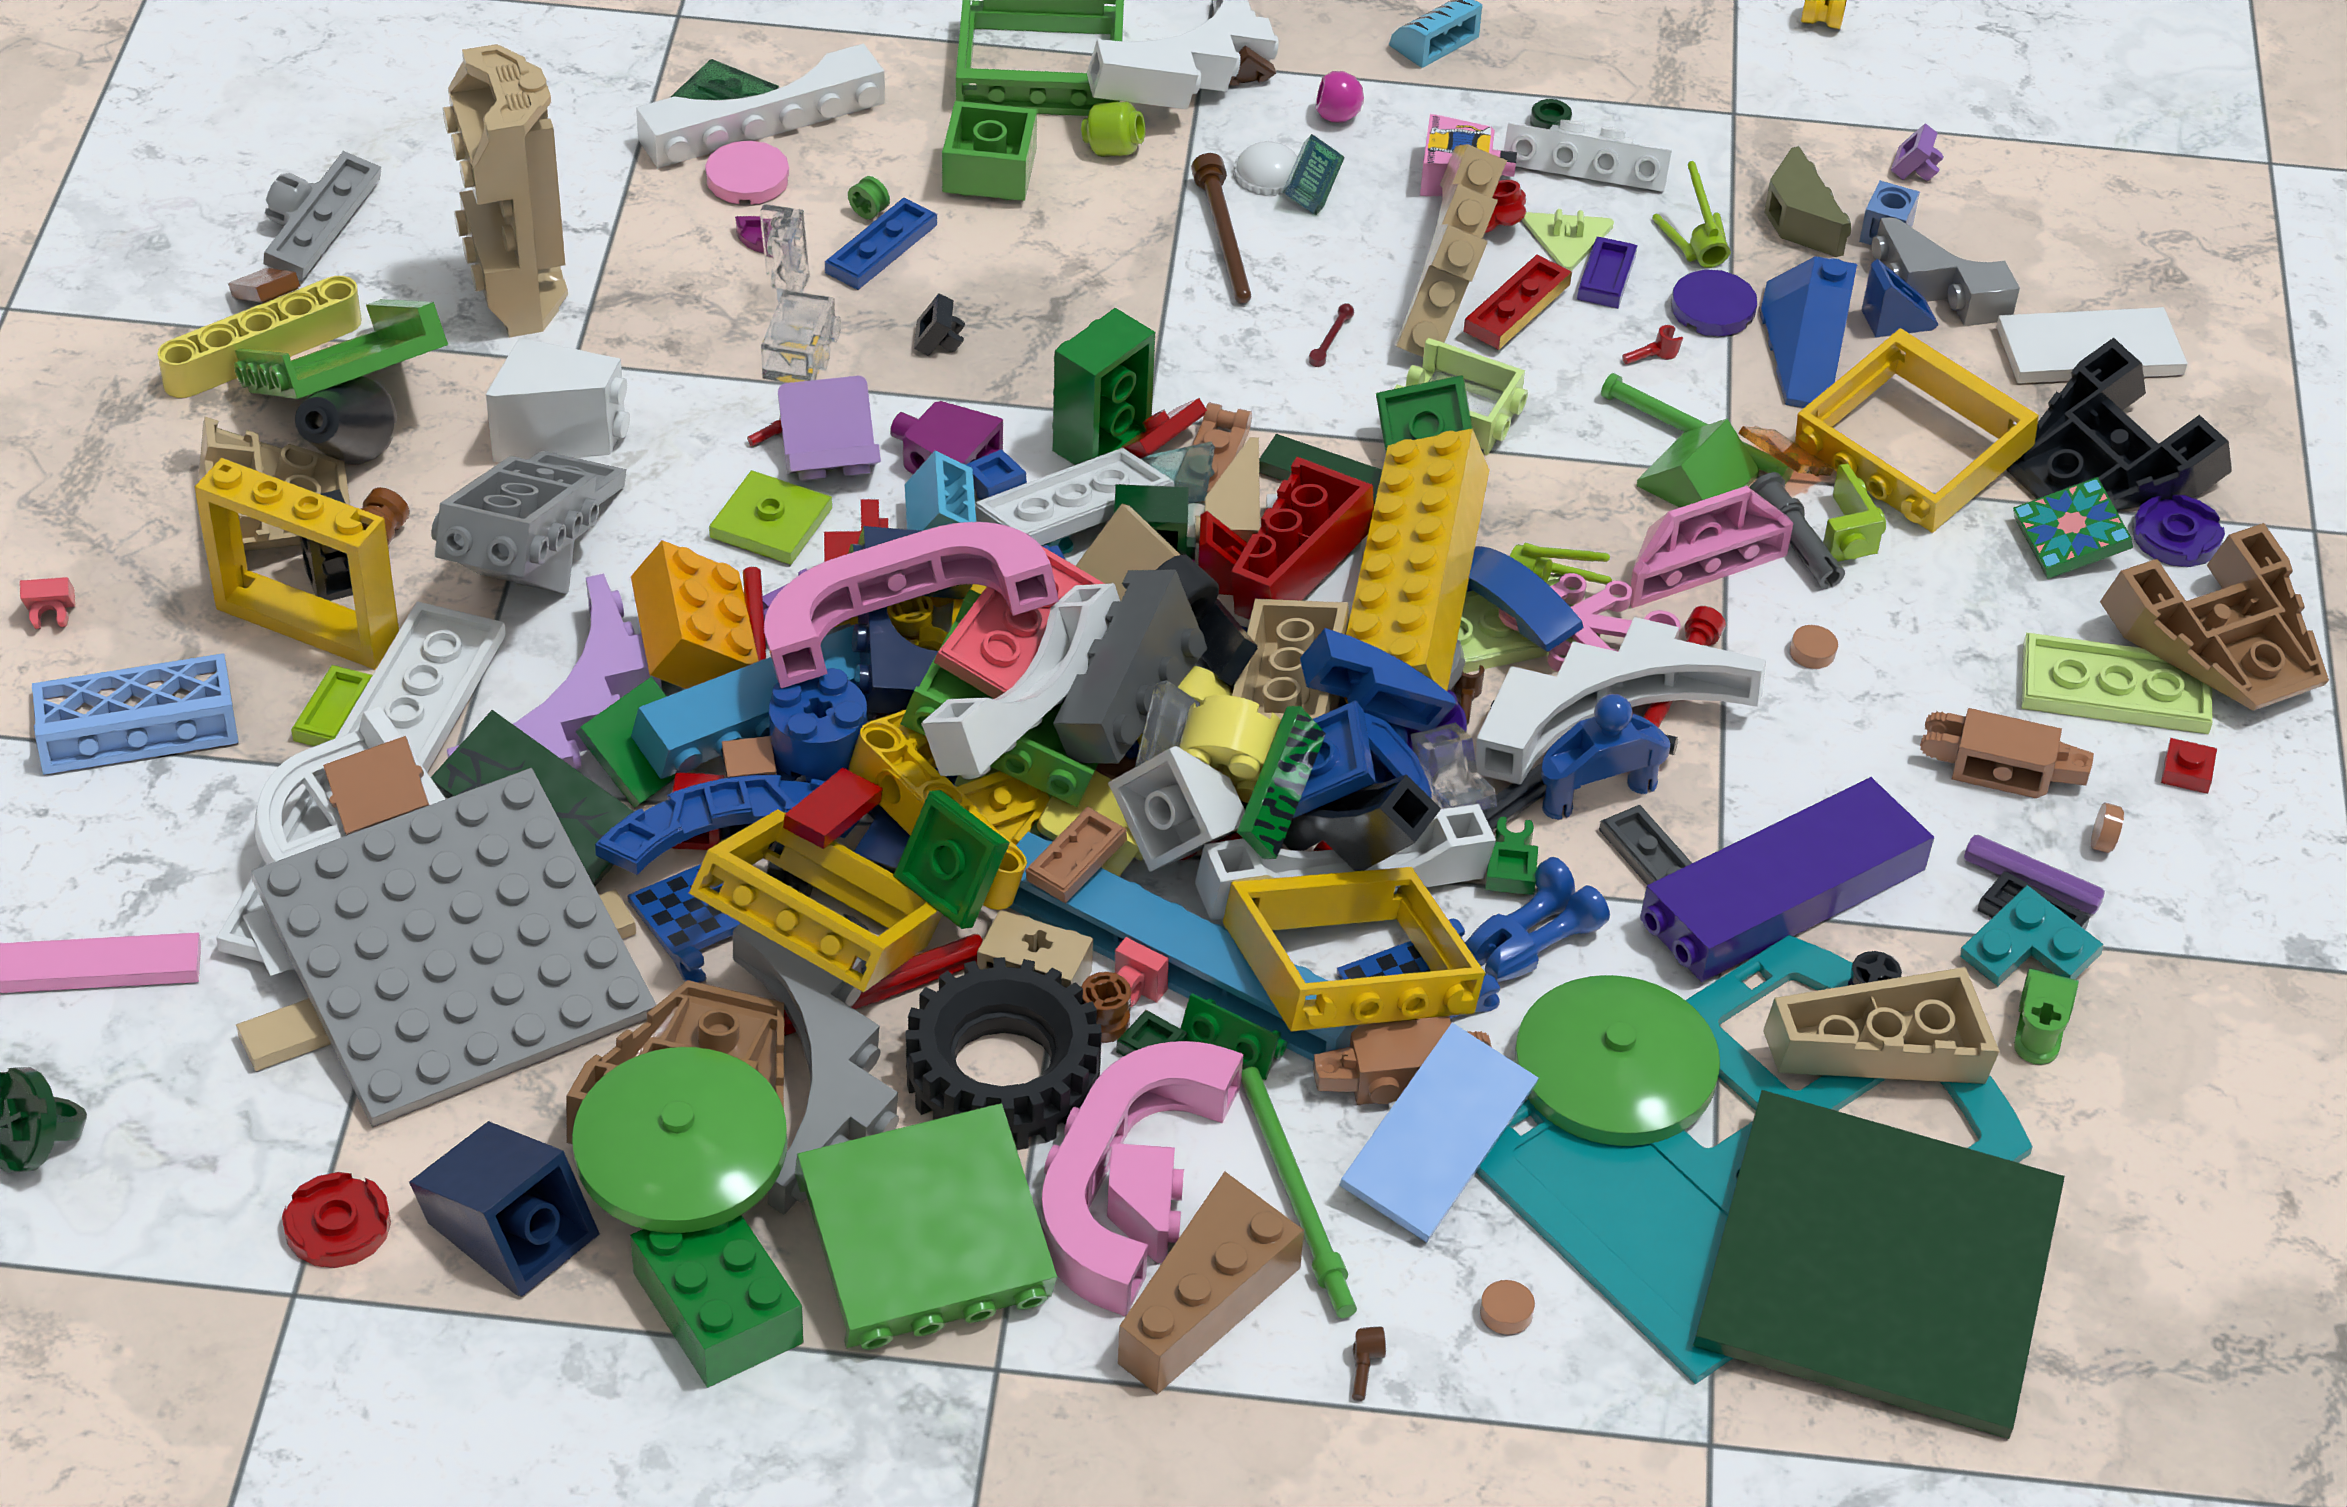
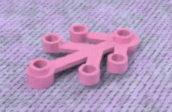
M1565 574L1558 583L1550 586L1567 604H1575L1571 608L1582 620L1584 627L1571 636L1576 642L1619 652L1616 649L1610 648L1596 633L1625 638L1632 620L1598 614L1607 609L1621 612L1629 607L1632 589L1627 583L1618 580L1611 581L1605 586L1604 590L1585 600L1583 599L1587 584L1585 579L1578 574ZM1568 587H1572L1577 590H1570L1568 589ZM1499 608V618L1503 624L1519 631L1516 619ZM1656 610L1650 612L1644 618L1679 627L1680 631V621L1670 612ZM1564 641L1549 651L1548 664L1553 670L1559 672L1565 658L1557 655L1566 656L1572 643Z

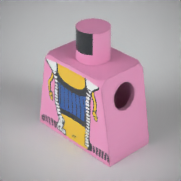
M1430 114L1420 196H1442L1440 183L1455 146L1469 144L1507 160L1501 176L1514 177L1517 152L1494 150L1495 130L1490 126Z

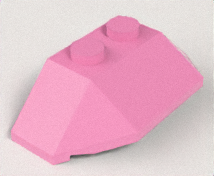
M1748 486L1667 512L1652 524L1646 533L1632 572L1630 606L1635 608L1787 556L1793 522L1788 516Z

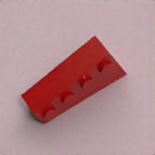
M1296 456L1291 465L1290 477L1288 480L1282 481L1277 490V500L1272 508L1266 509L1261 518V528L1257 534H1252L1231 571L1234 614L1250 620L1255 599L1302 601L1368 535L1374 510L1373 485Z

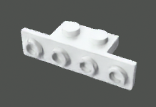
M1561 120L1560 126L1552 125L1550 129L1508 123L1503 151L1517 152L1516 167L1656 191H1663L1665 189L1672 150L1634 144V138L1625 137V130L1601 127L1600 133L1584 130V123L1571 120Z

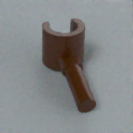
M1479 665V673L1470 675L1462 672L1461 677L1454 685L1455 692L1460 695V705L1464 710L1467 725L1470 721L1472 701L1474 697H1478L1482 692L1485 672L1482 665Z
M1381 1326L1363 1327L1356 1331L1353 1344V1356L1356 1360L1352 1392L1354 1400H1365L1370 1359H1380L1386 1356L1385 1332Z

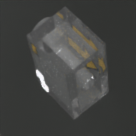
M783 290L761 344L762 379L786 383L811 381L817 379L820 370H827L830 359L831 342L838 341L841 331V317L835 316V298Z

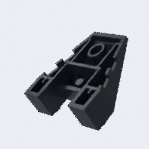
M2114 337L2075 366L2071 372L2072 378L2060 393L2056 391L2048 402L2049 408L2038 421L2034 446L2006 469L2036 499L2098 477L2116 511L2140 507L2149 499L2157 496H2162L2161 500H2172L2173 495L2197 497L2232 472L2229 441L2202 416L2198 415L2165 440L2157 443L2123 411L2144 396L2146 390L2142 362Z

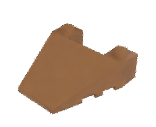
M2265 523L2229 534L2209 561L2207 567L2222 587L2218 591L2186 601L2158 559H2154L2121 570L2100 600L2101 605L2125 639L2253 711L2322 687L2329 681L2313 630H2307L2301 612L2305 606L2301 594H2295L2289 577L2293 572L2290 560Z
M687 980L647 1012V1021L634 1032L629 1029L625 1030L616 1038V1046L603 1057L596 1054L584 1064L566 1095L567 1143L573 1144L574 1121L582 1101L591 1088L605 1074L636 1056L666 1048L697 1047L711 1049L746 1062L762 1074L772 1085L784 1108V1002Z

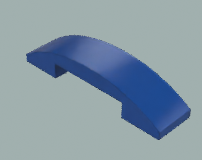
M1484 546L1475 547L1466 592L1475 591L1515 618L1521 635L1546 652H1549L1584 628L1582 620L1573 609L1529 568L1498 550Z

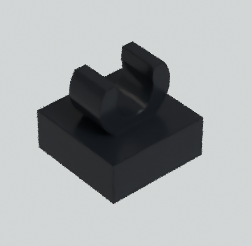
M938 293L917 319L915 350L929 356L938 344L950 352H955L963 343L964 338L958 334L965 327V322L956 316H952L954 300Z

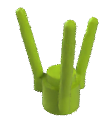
M1689 161L1688 169L1705 223L1700 224L1692 231L1690 243H1688L1659 214H1654L1652 219L1683 251L1687 261L1692 262L1697 259L1701 266L1712 268L1722 264L1730 256L1731 251L1726 242L1721 215L1716 212L1712 216L1696 163Z
M1526 542L1524 545H1516L1510 553V557L1529 568L1546 583L1551 572L1560 575L1575 573L1582 576L1585 581L1604 585L1612 581L1609 576L1554 563L1550 559L1608 562L1610 560L1608 553L1539 547Z

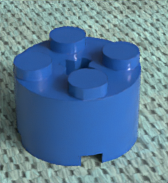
M827 669L828 674L784 688L780 687L779 682L774 685L769 703L770 740L775 764L785 774L791 776V771L805 775L806 782H811V779L827 781L841 768L849 770V764L862 726L867 723V703L862 691L849 681L847 674L840 669Z

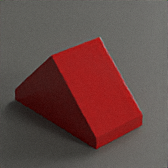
M1206 511L1200 515L1198 566L1219 584L1218 595H1233L1231 571L1247 542L1210 512Z

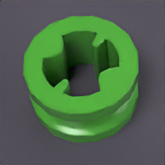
M873 176L862 178L858 184L853 185L848 191V200L851 207L864 219L876 217L879 212L885 210L890 204V196L887 189Z

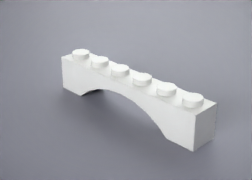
M863 43L827 53L818 65L803 77L784 87L764 94L728 100H695L674 96L636 107L638 141L658 169L713 153L719 147L732 142L756 141L885 104L884 70Z
M1114 583L1075 585L1059 602H1056L1050 608L1046 630L1038 651L1026 672L1012 688L995 699H948L921 723L940 776L962 775L964 779H974L986 774L991 769L990 765L1003 753L1012 750L1017 744L1016 741L1029 729L1038 726L1042 722V717L1048 711L1064 702L1077 674H1086L1089 661L1087 653L1094 639H1103L1111 623L1106 618L1112 602L1120 601Z
M1479 804L1441 809L1414 844L1367 870L1412 867L1425 887L1483 879L1496 839ZM1244 839L1204 844L1195 885L1210 920L1224 918L1231 882L1354 872V870L1334 850L1309 852L1280 849L1277 859H1262Z

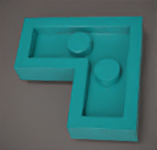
M2027 885L1961 947L1960 957L1996 986L2005 981L2030 956H2033L2055 975L2076 979L2102 954L2103 943Z

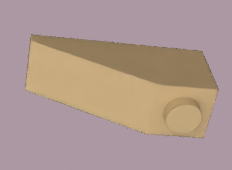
M1250 437L1205 497L1204 512H1210L1247 543L1252 534H1257L1260 529L1259 438ZM1195 516L1196 543H1199L1200 516Z

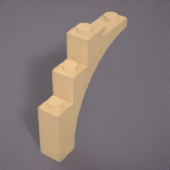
M1469 144L1455 146L1440 183L1442 187V202L1433 240L1410 308L1396 341V347L1423 357L1425 342L1428 338L1445 343L1469 281L1472 282L1488 243L1487 240L1482 238L1498 201L1492 197L1507 160Z

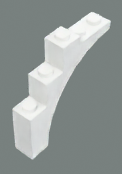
M1213 0L1215 15L1200 27L1184 34L1151 41L1125 42L1097 39L1087 70V77L1094 98L1188 110L1192 94H1197L1199 88L1227 92L1231 77H1235L1238 74L1240 67L1239 51L1244 46H1247L1268 61L1275 59L1279 45L1278 36L1274 35L1269 18L1257 17L1255 11L1251 10L1248 0Z
M1634 617L1619 652L1573 641L1557 677L1511 666L1477 736L1475 774L1522 784L1534 763L1561 736L1579 721L1595 717L1594 709L1600 698L1608 694L1623 696L1630 702L1631 707L1676 700L1724 701L1758 707L1763 694L1766 660L1678 640L1679 627Z

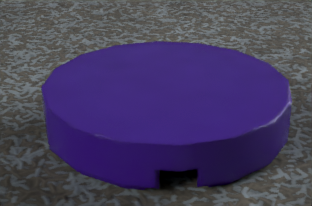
M1705 269L1691 272L1678 280L1673 288L1671 307L1678 322L1687 327L1688 322L1690 325L1697 327L1696 332L1703 335L1727 336L1741 332L1746 329L1748 322L1751 321L1752 323L1756 315L1757 294L1748 282L1737 275L1722 270Z
M2173 495L2172 500H2161L2162 496H2157L2140 505L2132 526L2134 540L2143 552L2153 559H2158L2159 562L2180 567L2206 564L2212 559L2223 543L2225 530L2219 524V515L2214 509L2200 500L2185 495Z

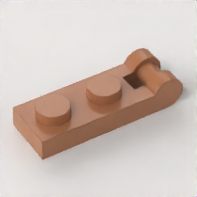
M1211 402L1207 404V411L1203 417L1202 424L1176 484V487H1189L1188 500L1205 503L1207 494L1244 446L1252 422V411L1238 409L1237 412L1222 410V405ZM1218 427L1231 429V432L1218 430Z

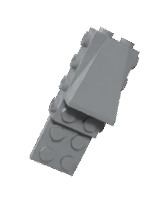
M540 451L530 459L509 456L440 503L439 513L434 518L431 530L432 539L436 541L435 557L457 562L480 575L566 594L569 592L574 541L590 527H593L598 517L599 505L625 486L626 469L547 451Z

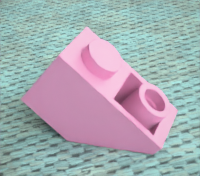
M1112 1143L1107 1217L1130 1239L1147 1244V1255L1156 1263H1162L1168 1253V1242L1176 1243L1180 1233L1181 1211H1171V1200L1182 1201L1184 1169H1174L1175 1147Z

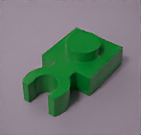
M1500 817L1496 828V843L1487 867L1485 890L1534 895L1538 846L1531 845L1534 830L1532 820H1525L1524 830L1514 833L1506 828V817Z

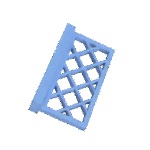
M224 653L32 683L35 714L34 731L43 775L239 743ZM216 672L206 681L194 678L199 674ZM160 680L165 682L157 689L146 686L149 682ZM180 688L191 691L183 699L172 696ZM103 689H117L108 697L98 694ZM132 695L143 699L134 707L123 703ZM59 696L68 697L59 705L45 700L46 698ZM83 703L94 706L86 714L74 711Z

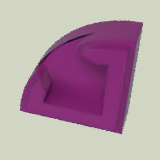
M735 216L736 233L745 246L759 253L778 255V216Z

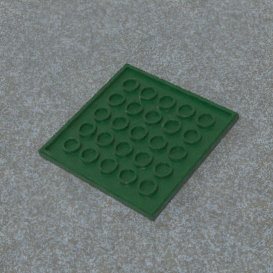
M1761 1090L1693 1346L2009 1439L2016 1419L2065 1176Z

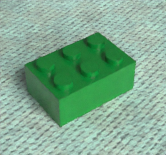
M1114 308L1100 319L1092 321L1087 328L1076 336L1059 345L1054 352L1053 452L1070 463L1077 465L1118 450L1145 430L1142 422L1152 416L1155 331L1119 309Z
M742 1215L719 1226L700 1231L663 1233L642 1229L630 1235L634 1275L707 1388L804 1343L802 1304Z

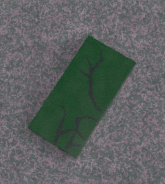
M491 710L430 778L442 795L450 798L532 768L594 887H596L614 864L596 856L595 844L612 827L635 811L494 710Z

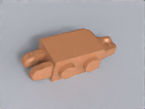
M1968 708L1966 716L1952 713L1945 714L1943 711L1932 712L1931 715L1928 714L1925 721L1927 735H1923L1920 743V750L1923 751L1922 754H1926V757L1930 756L1940 761L1955 764L1952 780L2032 798L2046 795L2050 782L2086 786L2094 757L2092 752L2061 742L2062 728Z
M1441 1016L1358 1025L1351 1033L1350 1047L1314 1055L1313 1073L1318 1091L1354 1092L1357 1105L1388 1104L1397 1101L1451 1025L1450 1017ZM1467 1031L1492 1047L1489 1035L1486 1032Z

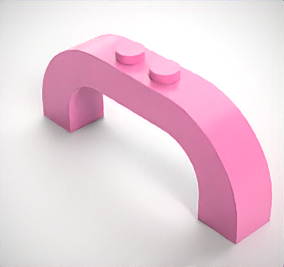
M963 522L927 529L814 566L794 578L777 594L765 616L764 633L781 688L828 674L820 645L826 634L841 622L941 589L963 584L988 586L1003 595L1013 616L1059 602L1051 563L1042 546L1031 536L1018 529L989 522Z
M1189 1041L1166 1042L1147 1046L1123 1056L1110 1065L1095 1081L1081 1108H1072L1064 1129L1065 1138L1061 1146L1056 1144L1052 1146L1045 1162L1044 1174L1046 1176L1042 1191L1041 1227L1057 1276L1066 1286L1083 1299L1106 1310L1126 1316L1147 1273L1148 1245L1107 1230L1089 1212V1208L1110 1169L1112 1143L1123 1144L1127 1134L1137 1122L1151 1114L1162 1111H1185L1223 1123L1241 1087L1242 1053L1212 1044Z

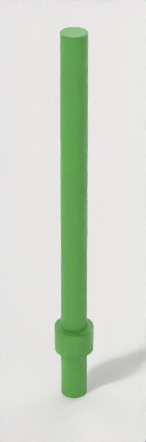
M1248 1067L1242 1071L1241 1082L1300 1227L1304 1230L1305 1239L1314 1258L1311 1267L1318 1285L1327 1290L1339 1318L1350 1317L1357 1311V1307L1346 1283L1348 1278L1346 1266L1341 1255L1332 1249L1260 1072L1256 1067Z

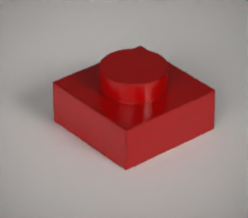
M2170 737L2161 783L2208 794L2213 778L2217 748Z

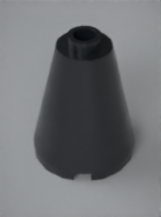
M364 376L313 393L298 407L295 415L296 428L305 440L323 454L342 460L345 464H362L376 459L389 447L393 439L391 436L394 423L397 422V412L389 393L380 383Z

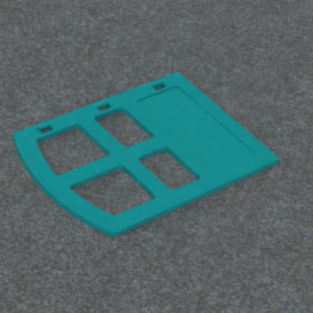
M1791 935L1786 936L1685 1001L1699 1012L1713 1032L1720 1056L1718 1077L1755 1111L1761 1090L1839 1111L1886 1079L1823 1075L1801 1090H1791L1719 1026L1791 980L1798 981L1817 991L1848 985V981L1851 978L1852 962L1831 951ZM1759 971L1766 981L1751 990L1743 981ZM1990 1075L1986 1084L1939 1081L1960 1108L1978 1138V1141L1969 1146L1968 1149L2017 1163L2031 1154L2033 1146L2016 1112ZM1526 1100L1476 1173L1695 1385L1733 1359L1729 1356L1695 1347L1693 1343L1753 1121L1711 1148L1701 1146L1685 1130L1675 1136L1655 1143L1616 1146L1592 1142L1564 1131L1546 1119L1535 1109L1529 1100ZM1531 1116L1538 1125L1522 1136L1519 1135L1512 1127Z

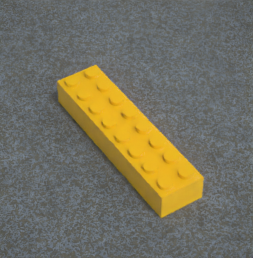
M1473 428L1457 432L1446 431L1437 436L1417 440L1406 439L1396 444L1388 445L1346 635L1377 647L1407 663L1446 691L1448 690L1490 471Z

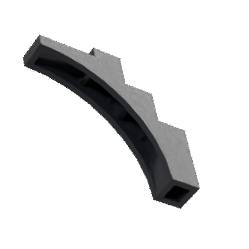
M1176 694L1173 695L1162 706L1142 734L1161 753L1174 746L1179 747L1190 706ZM1405 774L1387 782L1371 784L1293 818L1283 844L1289 850L1305 851L1324 841L1354 871H1365L1414 844L1441 808ZM1241 801L1244 809L1246 810L1248 803Z

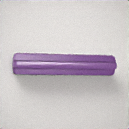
M1974 835L1968 842L1964 858L1972 864L1998 875L2006 871L2065 904L2090 915L2095 914L2103 902L2105 891L2097 885L1981 835Z

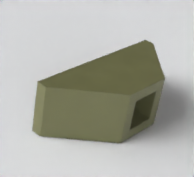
M1799 146L1792 147L1770 179L1764 213L1780 238L1834 257L1844 256L1847 237L1851 235L1850 218L1845 212H1842L1834 200L1831 189L1825 186L1817 174L1814 163L1807 159Z

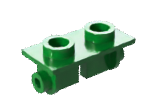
M1193 993L1189 996L1180 1028L1187 1032V1041L1212 1044L1242 1053V1069L1256 1067L1262 1079L1266 1080L1273 1057L1280 1059L1287 1048L1288 1042L1281 1038V1032L1277 1030L1271 1032L1216 1005V1001L1211 998L1205 1000Z

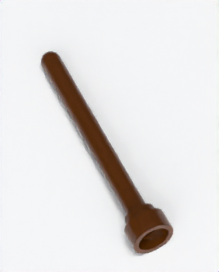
M1205 153L1194 159L1191 171L1195 184L1206 191L1235 300L1240 304H1246L1251 299V291L1222 189L1227 172L1221 156L1215 153Z

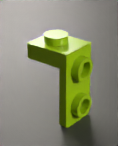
M1848 463L1839 465L1833 498L1845 516L1828 519L1823 543L1837 562L1878 554L1881 536L1886 530L1884 513L1879 507L1875 506L1867 493L1865 483L1861 478H1857Z

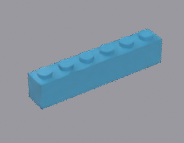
M854 625L825 636L820 645L826 669L835 668L844 671L847 674L848 680L854 683L856 666L860 664V652H853L852 649ZM771 657L638 708L631 737L660 779L676 772L688 773L698 767L700 763L718 756L723 758L722 741L770 735L769 703L772 697V689L778 683Z

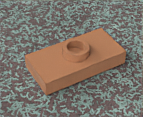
M1087 806L1026 869V879L1066 904L1127 841V830Z

